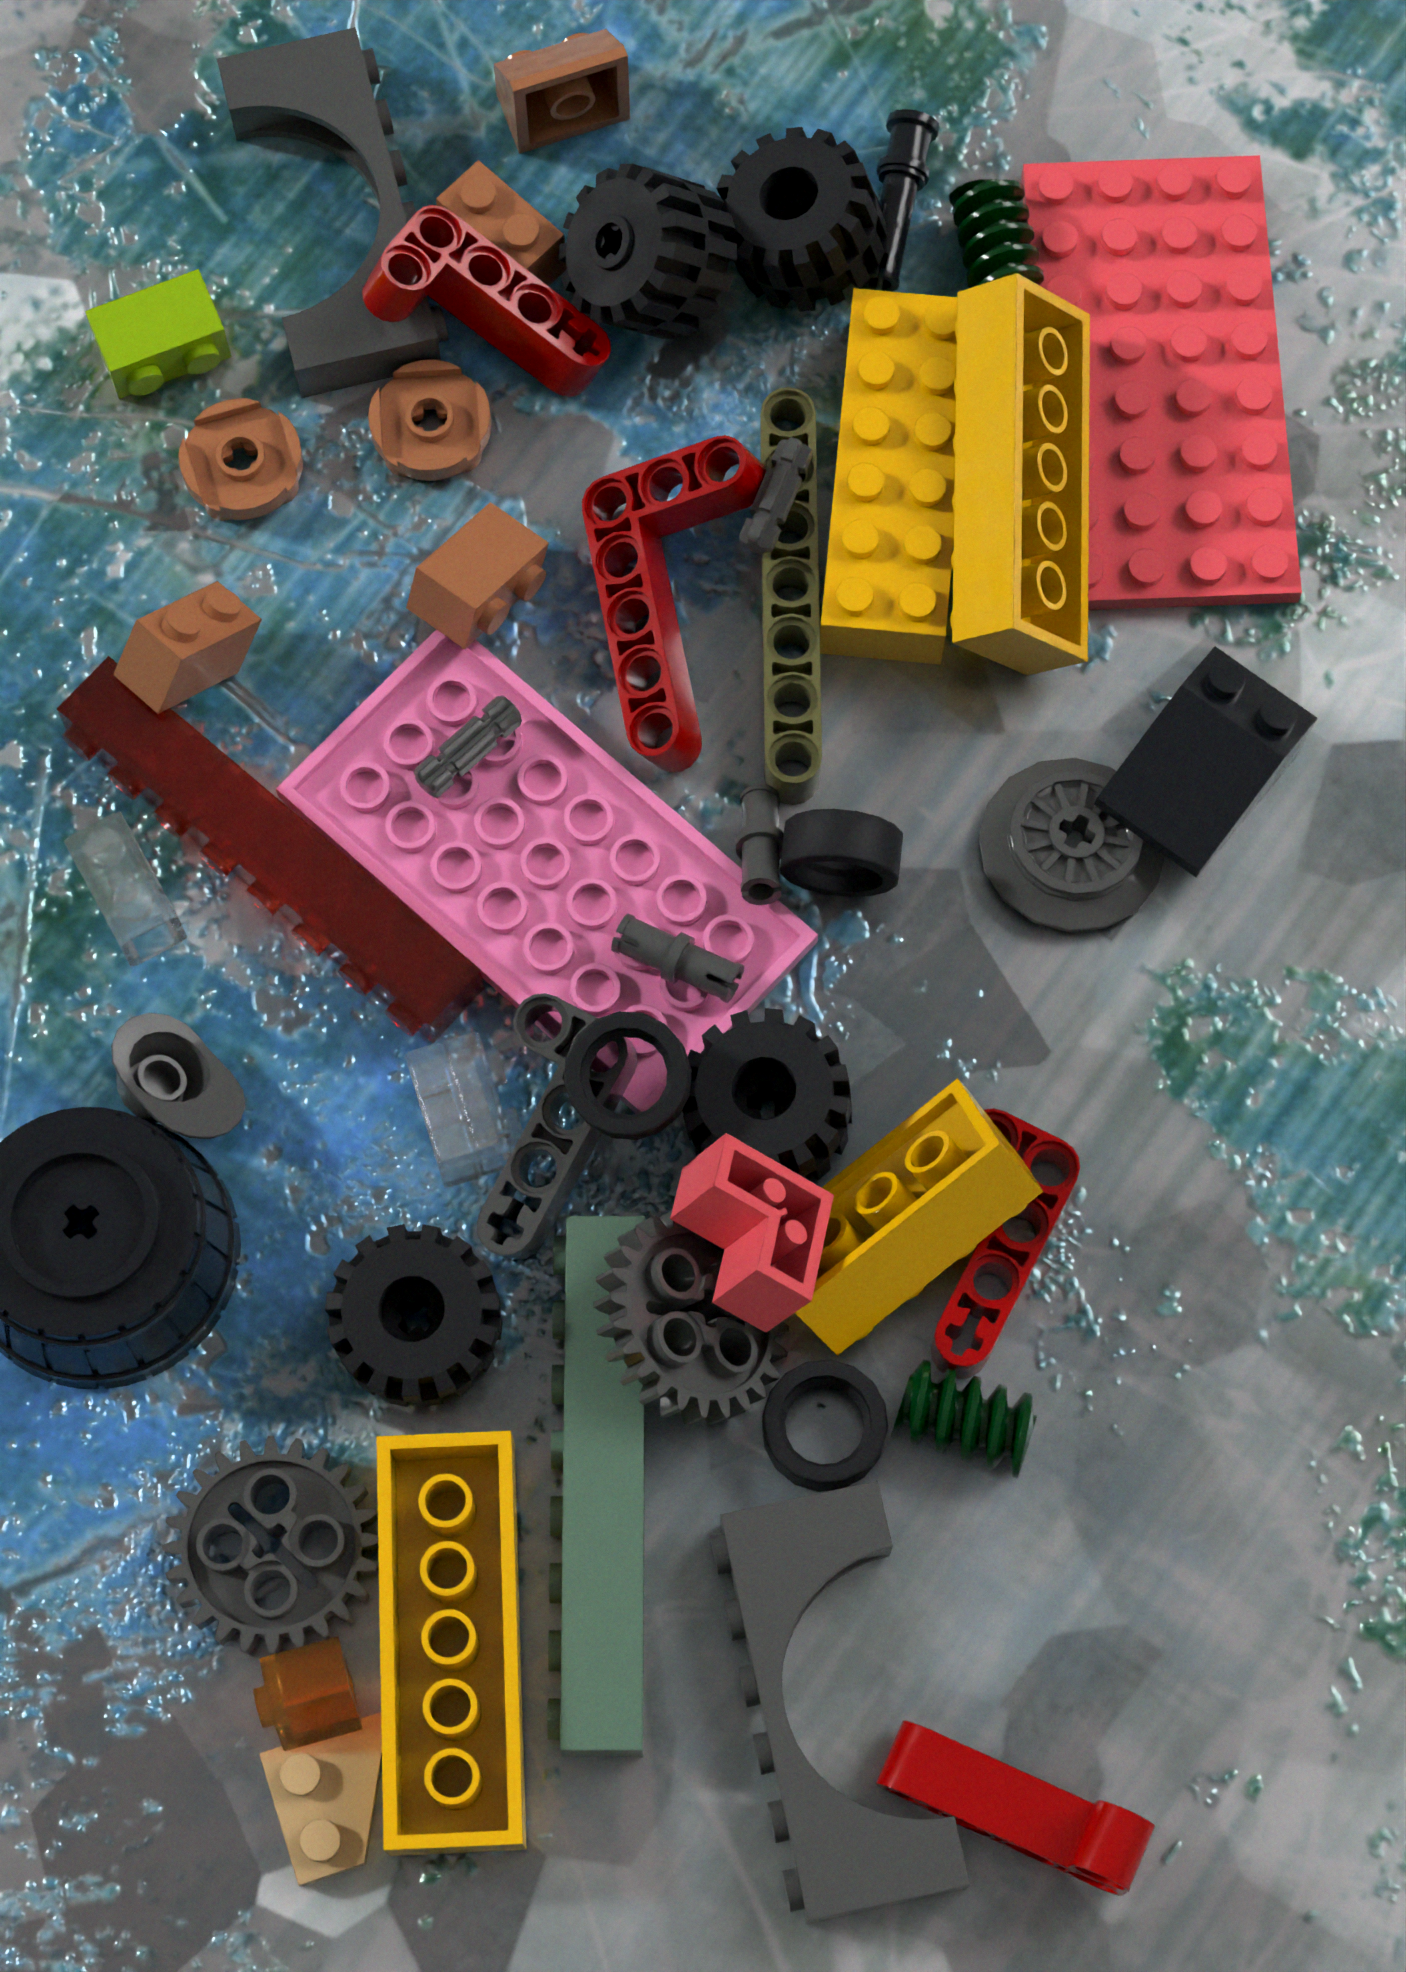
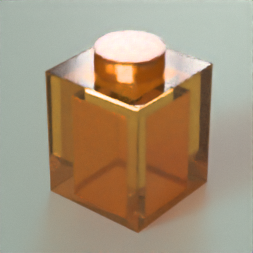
M338 1636L259 1658L264 1686L253 1689L258 1716L263 1729L275 1726L284 1751L363 1729L352 1675Z

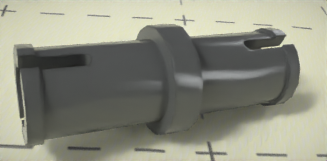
M755 784L744 789L740 795L742 829L736 835V853L742 860L741 892L743 899L751 904L767 905L775 902L781 896L780 859L784 833L779 829V792L772 786Z
M631 914L625 915L620 922L616 932L623 935L621 938H613L611 951L624 954L661 971V979L675 984L678 980H681L719 997L720 1000L726 1003L732 999L739 986L734 980L735 978L742 979L744 965L738 962L734 963L694 945L695 938L681 932L676 937L636 919Z

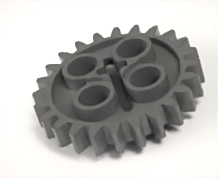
M672 1211L661 1217L654 1215L635 1225L634 1229L617 1238L620 1245L618 1248L605 1254L604 1259L612 1269L598 1275L596 1282L608 1291L609 1295L593 1302V1308L608 1314L610 1322L596 1331L599 1336L614 1338L616 1347L606 1355V1359L608 1362L624 1360L627 1369L620 1380L622 1385L624 1386L636 1380L643 1384L639 1397V1402L642 1405L660 1397L661 1417L667 1418L681 1412L685 1425H690L701 1419H704L707 1425H712L723 1419H730L750 1410V1404L767 1397L768 1394L764 1386L779 1380L781 1376L772 1363L787 1357L788 1354L774 1339L788 1332L789 1325L781 1322L766 1333L713 1304L712 1300L724 1249L670 1219Z
M268 1436L262 1455H255L247 1441L243 1440L240 1441V1461L232 1464L224 1454L218 1451L215 1453V1460L219 1472L212 1477L197 1468L193 1471L196 1481L202 1487L199 1493L195 1495L189 1492L178 1491L176 1494L177 1498L188 1509L186 1516L167 1517L166 1523L170 1528L181 1534V1540L162 1545V1551L167 1556L181 1559L182 1563L165 1573L166 1578L171 1583L189 1584L176 1598V1601L182 1608L192 1607L199 1603L202 1604L193 1619V1623L200 1630L216 1620L219 1621L215 1634V1640L219 1644L224 1646L238 1632L241 1633L240 1647L244 1654L250 1655L259 1638L265 1639L269 1654L272 1657H278L283 1638L290 1637L300 1653L306 1652L307 1647L306 1632L315 1629L328 1642L332 1639L327 1620L334 1615L340 1620L351 1624L354 1619L344 1603L349 1597L362 1601H368L370 1598L365 1588L358 1583L359 1576L379 1575L378 1565L364 1558V1552L378 1549V1536L364 1533L363 1531L364 1528L378 1520V1513L376 1509H356V1506L369 1493L364 1484L354 1485L347 1489L344 1488L352 1473L347 1463L337 1466L330 1472L327 1471L330 1454L326 1448L322 1447L310 1460H306L305 1445L302 1439L299 1438L294 1440L287 1454H281L274 1436ZM275 1483L288 1487L290 1491L289 1502L284 1509L271 1515L262 1514L257 1511V1496L263 1488ZM234 1504L240 1505L275 1539L280 1538L286 1533L281 1540L283 1545L295 1560L317 1578L316 1586L307 1588L271 1553L260 1559L265 1552L262 1545L251 1532L230 1515V1507ZM325 1528L337 1533V1547L330 1556L321 1560H313L304 1556V1541L314 1530ZM226 1532L239 1534L242 1537L243 1544L241 1552L236 1559L225 1564L214 1563L210 1560V1545L217 1536ZM274 1577L284 1578L289 1581L291 1590L285 1604L273 1610L262 1609L258 1606L256 1599L257 1591L263 1582Z

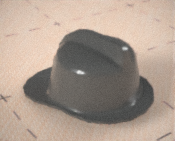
M146 1013L131 1017L118 1028L111 1044L112 1064L117 1072V1091L123 1104L135 1116L148 1122L160 1123L171 1132L196 1139H212L228 1134L240 1123L246 1106L242 1087L234 1075L207 1048L202 1039L186 1023L169 1015Z

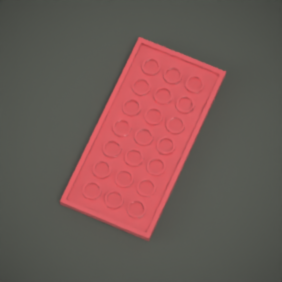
M1260 155L1023 164L1021 175L1025 191L1023 203L1028 206L1030 215L1025 223L1032 226L1034 230V239L1029 244L1038 248L1039 260L1034 266L1041 268L1044 274V281L1039 286L1090 314L1088 610L1298 603L1302 594Z

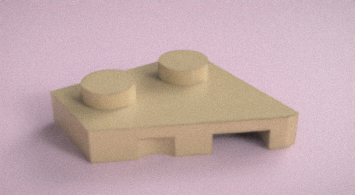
M381 1712L259 1753L298 1886L304 1887L366 1865L371 1839L370 1828L373 1809L376 1805L380 1782L379 1772L382 1759Z

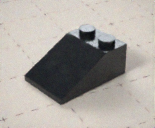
M1215 646L1179 687L1098 795L1094 805L1197 878L1295 760L1318 718Z

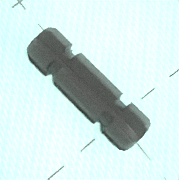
M790 437L788 440H781L778 443L771 459V463L775 468L768 467L750 509V513L754 517L753 519L746 518L739 534L741 545L749 548L756 554L770 553L774 549L781 533V529L777 524L785 523L802 483V478L798 475L799 473L806 474L812 460L813 452L811 447L803 444L799 439Z
M502 695L495 697L482 709L484 715L481 718L474 716L438 748L440 753L437 757L429 755L415 768V779L426 793L434 798L440 797L454 784L452 778L456 774L459 777L466 774L498 745L496 740L499 736L506 738L521 725V714L510 700Z

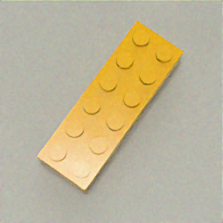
M1015 273L957 292V320L955 322L957 350L956 377L954 380L956 417L955 435L953 438L955 484L952 497L954 550L951 556L953 569V610L950 616L953 644L1028 676L1088 662L1090 314L1022 275Z
M853 288L820 626V654L941 665L946 637L952 568L951 556L954 545L952 497L955 484L953 438L955 435L956 417L954 380L956 377L957 350L955 335L957 297Z
M488 1431L376 1436L383 1849L390 1856L527 1850L516 1459L512 1432Z

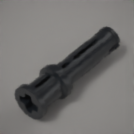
M910 109L896 110L889 114L886 122L887 131L890 133L886 156L880 158L876 169L879 181L883 184L879 203L886 221L887 237L879 238L885 250L880 264H867L865 266L870 279L864 285L872 290H876L881 268H885L882 291L893 292L898 289L916 193L923 189L930 177V169L926 165L930 142L938 137L939 123L934 117L924 112Z

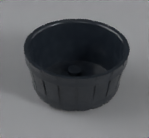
M78 1107L52 1112L20 1126L0 1142V1352L8 1360L11 1357L13 1364L29 1374L48 1382L55 1380L57 1385L77 1389H99V1386H104L105 1389L128 1386L147 1380L146 1376L151 1374L154 1377L188 1356V1351L192 1347L196 1349L211 1333L221 1318V1310L226 1309L238 1275L236 1264H240L241 1250L239 1224L235 1222L237 1214L232 1198L223 1180L217 1177L219 1174L207 1158L183 1137L171 1132L163 1125L148 1122L123 1111L102 1107ZM75 1206L83 1212L91 1206L95 1208L99 1213L92 1222L97 1230L96 1234L89 1239L80 1233L71 1239L68 1238L63 1232L70 1224L65 1215L68 1209Z

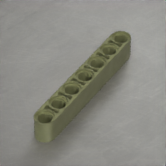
M786 387L768 394L762 403L760 414V462L764 465L766 471L768 467L774 469L775 466L771 463V459L777 445L781 440H788L790 437L799 439L803 444L811 447L813 457L806 474L799 473L798 475L802 478V483L785 523L777 524L781 532L793 531L800 534L804 539L794 544H786L777 540L774 549L770 553L764 552L761 555L765 785L772 786L779 792L781 803L796 805L812 798L818 790L822 763L816 411L814 402L808 394L796 388ZM790 420L798 423L801 427L788 432L776 428L774 424L779 421ZM792 587L802 591L805 596L796 601H785L775 593L782 588ZM794 644L803 648L806 654L800 658L787 659L779 655L776 650L783 645ZM793 701L805 706L807 712L799 717L792 718L779 713L777 707L784 702ZM794 759L803 762L809 769L804 774L793 777L780 772L777 766L785 760Z

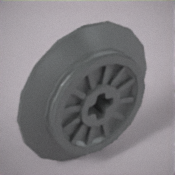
M1078 758L1039 761L1009 777L988 802L979 834L984 872L1002 900L1033 923L1066 932L1106 929L1136 913L1157 887L1165 855L1094 805L1098 795L1116 773V770ZM1073 830L1079 831L1084 835L1076 848L1065 844L1066 837Z

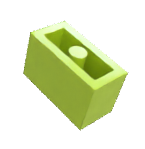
M199 269L85 311L94 340L119 399L132 394L140 396L152 393L159 389L164 382L188 373L202 374L215 368L220 361L232 357L224 327Z

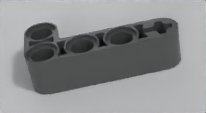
M546 993L534 994L523 1000L516 1009L513 1019L514 1032L522 1044L539 1057L558 1066L483 1205L476 1223L477 1235L481 1243L492 1253L511 1260L527 1259L536 1254L541 1248L602 1135L601 1132L591 1128L586 1121L581 1126L571 1130L562 1129L559 1123L560 1109L566 1101L570 1100L564 1084L566 1056L576 1036L598 1018L556 996ZM555 1011L560 1013L562 1027L556 1038L549 1042L536 1041L533 1028L537 1019L546 1012ZM626 1037L613 1041L618 1045L619 1056L612 1068L604 1072H595L590 1067L589 1082L593 1095L604 1108L612 1112L615 1111L630 1083L638 1063L637 1052L632 1042ZM541 1155H552L557 1164L555 1178L544 1187H532L528 1179L530 1164ZM519 1190L522 1194L541 1202V1204L535 1210L513 1198L514 1194ZM504 1218L513 1221L517 1219V1224L524 1228L523 1235L519 1240L512 1237L506 1239L507 1235L499 1229L500 1223Z

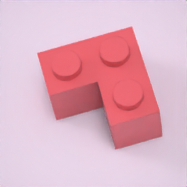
M725 1133L682 1168L670 1219L724 1249L712 1303L767 1333L812 1301L834 1194Z

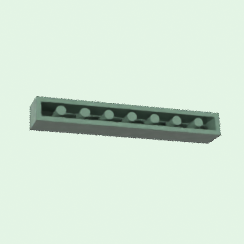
M566 1216V1236H554L553 1274L565 1275V1300H553L552 1335L553 1339H565L564 1365H552L551 1378L552 1404H564V1430H551V1470H563V1496L550 1497V1536H562V1563H550L549 1603L562 1604L561 1630H549L548 1670L561 1671V1698H548L547 1738L548 1740H560L562 1757H643L645 1404L642 1405L639 1402L643 1384L636 1380L623 1386L620 1380L627 1369L624 1360L616 1362L607 1361L606 1355L616 1347L614 1338L597 1335L596 1330L609 1323L610 1320L608 1314L593 1308V1302L609 1295V1292L596 1282L598 1275L612 1269L604 1259L605 1254L618 1248L620 1245L617 1238L634 1229L635 1225L645 1221V1216Z

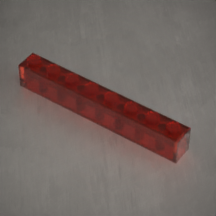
M108 656L57 708L66 729L62 734L64 741L84 760L89 762L96 756L111 769L107 773L108 778L127 797L135 800L141 794L154 805L156 809L152 812L153 816L169 833L178 839L186 833L201 845L202 848L198 851L199 855L216 873L226 878L232 872L249 887L244 891L246 896L263 913L273 917L279 912L295 925L291 930L292 935L310 953L319 957L325 951L342 965L338 969L339 975L357 993L366 997L372 991L389 1005L385 1010V1014L399 1029L411 1037L419 1031L434 1043L484 990L481 969L175 711L169 708L157 714L113 675L118 663Z

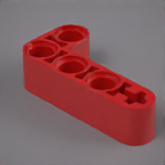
M424 206L412 216L385 248L362 289V299L366 308L377 318L393 323L403 321L409 317L428 295L539 382L562 396H577L585 391L611 352L610 340L606 332L584 313H580L575 306L464 220L441 206Z
M994 1108L983 1110L1016 1150L1030 1172L1032 1173V1166L1039 1162L1054 1163L1062 1170L1065 1181L1057 1186H1046L1038 1182L1043 1192L1028 1203L1020 1214L1013 1217H1020L1032 1223L1037 1235L1035 1239L1025 1243L1015 1242L1007 1237L1003 1230V1225H1001L978 1243L937 1323L931 1344V1356L937 1369L943 1374L949 1367L955 1369L956 1379L970 1378L978 1374L986 1365L1073 1192L1080 1171L1077 1153L1064 1140L1005 1111ZM991 1273L998 1275L1006 1283L1008 1294L998 1300L983 1298L976 1291L973 1281L982 1274ZM970 1314L973 1318L980 1320L976 1327L971 1348H967L963 1355L959 1356L951 1351L952 1339L956 1340L961 1335Z
M902 1721L876 1782L878 1787L896 1797L942 1818L955 1816L956 1824L1117 1896H1122L1129 1892L1155 1829V1824L1125 1808L1102 1800H1097L1095 1803L1089 1802L942 1734L909 1721Z

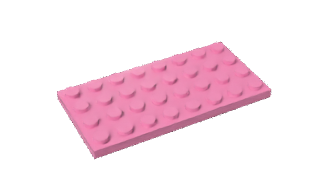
M436 629L276 788L278 797L516 1008L528 997L534 994L546 993L556 996L596 1018L619 1011L644 1013L666 1024L683 1044L688 1056L690 1050L698 1053L703 1051L702 1035L714 1024L722 1033H725L733 1028L730 1015L745 1010L748 1011L749 1015L818 943V934L779 900L767 905H755L745 901L741 892L742 868L477 640L466 649H463ZM502 695L510 700L521 714V725L508 737L503 738L499 736L496 740L498 745L462 777L456 774L452 778L454 784L440 797L434 798L426 793L415 779V768L429 755L437 757L440 753L438 748L474 716L481 718L484 715L482 709L495 697ZM631 914L636 919L676 937L681 932L695 938L694 945L734 963L738 962L744 965L742 979L735 978L734 980L739 986L732 999L726 1003L720 1000L719 997L681 980H678L675 984L661 979V971L624 954L611 951L613 938H621L623 935L616 932L624 916ZM555 1011L546 1012L537 1019L535 1025L548 1037L554 1039L561 1031L562 1017L560 1013ZM626 1037L632 1042L637 1052L638 1063L635 1073L620 1100L637 1114L648 1110L660 1099L666 1087L667 1068L663 1056L652 1044L640 1038ZM611 1041L597 1052L590 1066L592 1071L604 1072L614 1066L619 1056L617 1043Z

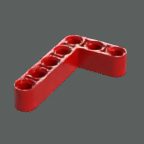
M726 435L713 437L603 476L592 482L586 489L582 499V514L627 738L630 746L638 754L661 770L670 773L682 772L694 764L702 749V736L661 538L752 506L765 476L766 469L738 440ZM740 464L736 474L727 481H723L726 472L734 465ZM683 484L679 494L670 501H667L669 493L673 488ZM626 503L624 512L612 521L614 512L618 507ZM638 558L632 572L623 577L625 567L631 561ZM649 614L648 622L644 628L634 633L637 622L643 616ZM661 670L658 682L654 687L646 690V683L650 676ZM672 727V735L669 741L662 747L657 748L659 736L664 730Z

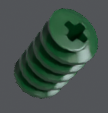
M978 179L958 186L949 194V201L953 206L954 224L958 227V242L963 248L961 252L963 265L968 270L966 277L969 288L1015 273L1038 285L1044 281L1043 270L1038 266H1034L1039 260L1038 248L1029 244L1034 239V230L1032 226L1025 223L1030 217L1029 208L1026 204L1020 202L1025 196L1023 184L1018 181Z
M923 1359L909 1377L891 1437L897 1433L905 1422L909 1423L911 1444L916 1446L920 1444L930 1430L935 1431L936 1452L943 1454L956 1438L960 1440L962 1461L969 1462L979 1448L984 1447L986 1448L987 1469L994 1471L1003 1458L1008 1455L1011 1456L1012 1476L1018 1478L1037 1418L1036 1415H1033L1032 1394L1025 1392L1013 1407H1008L1007 1387L999 1384L991 1395L984 1399L982 1398V1381L977 1376H973L964 1389L959 1391L957 1390L956 1370L950 1367L937 1383H934L931 1378V1363Z

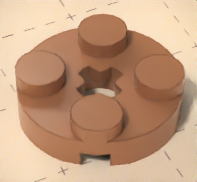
M420 360L403 365L393 372V379L386 383L381 391L378 387L372 396L369 406L368 419L373 444L376 451L385 460L386 467L397 476L435 481L450 478L459 473L469 472L476 468L481 461V453L488 444L491 434L490 406L484 389L477 381L475 384L471 378L463 375L461 368L446 361ZM435 409L438 418L447 419L444 425L438 426L437 430L424 431L423 427L415 426L414 421L422 420L424 418V410Z
M248 398L221 401L203 410L195 418V427L188 433L186 441L183 437L179 448V465L183 480L193 499L202 505L212 518L221 521L258 518L273 512L282 504L292 501L297 495L299 479L303 470L302 449L293 424L279 411V415H277L270 409L262 408L259 401ZM244 448L248 456L258 454L257 460L252 462L250 467L245 470L229 468L225 463L233 460V450Z

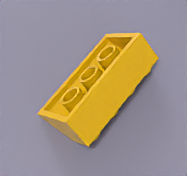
M958 1078L821 1187L834 1194L812 1301L796 1311L795 1314L838 1356L855 1341L866 1337L875 1325L900 1305L916 1297L929 1282L954 1262L970 1254L979 1242L1008 1219L1020 1214L1028 1203L1043 1192L1022 1158Z

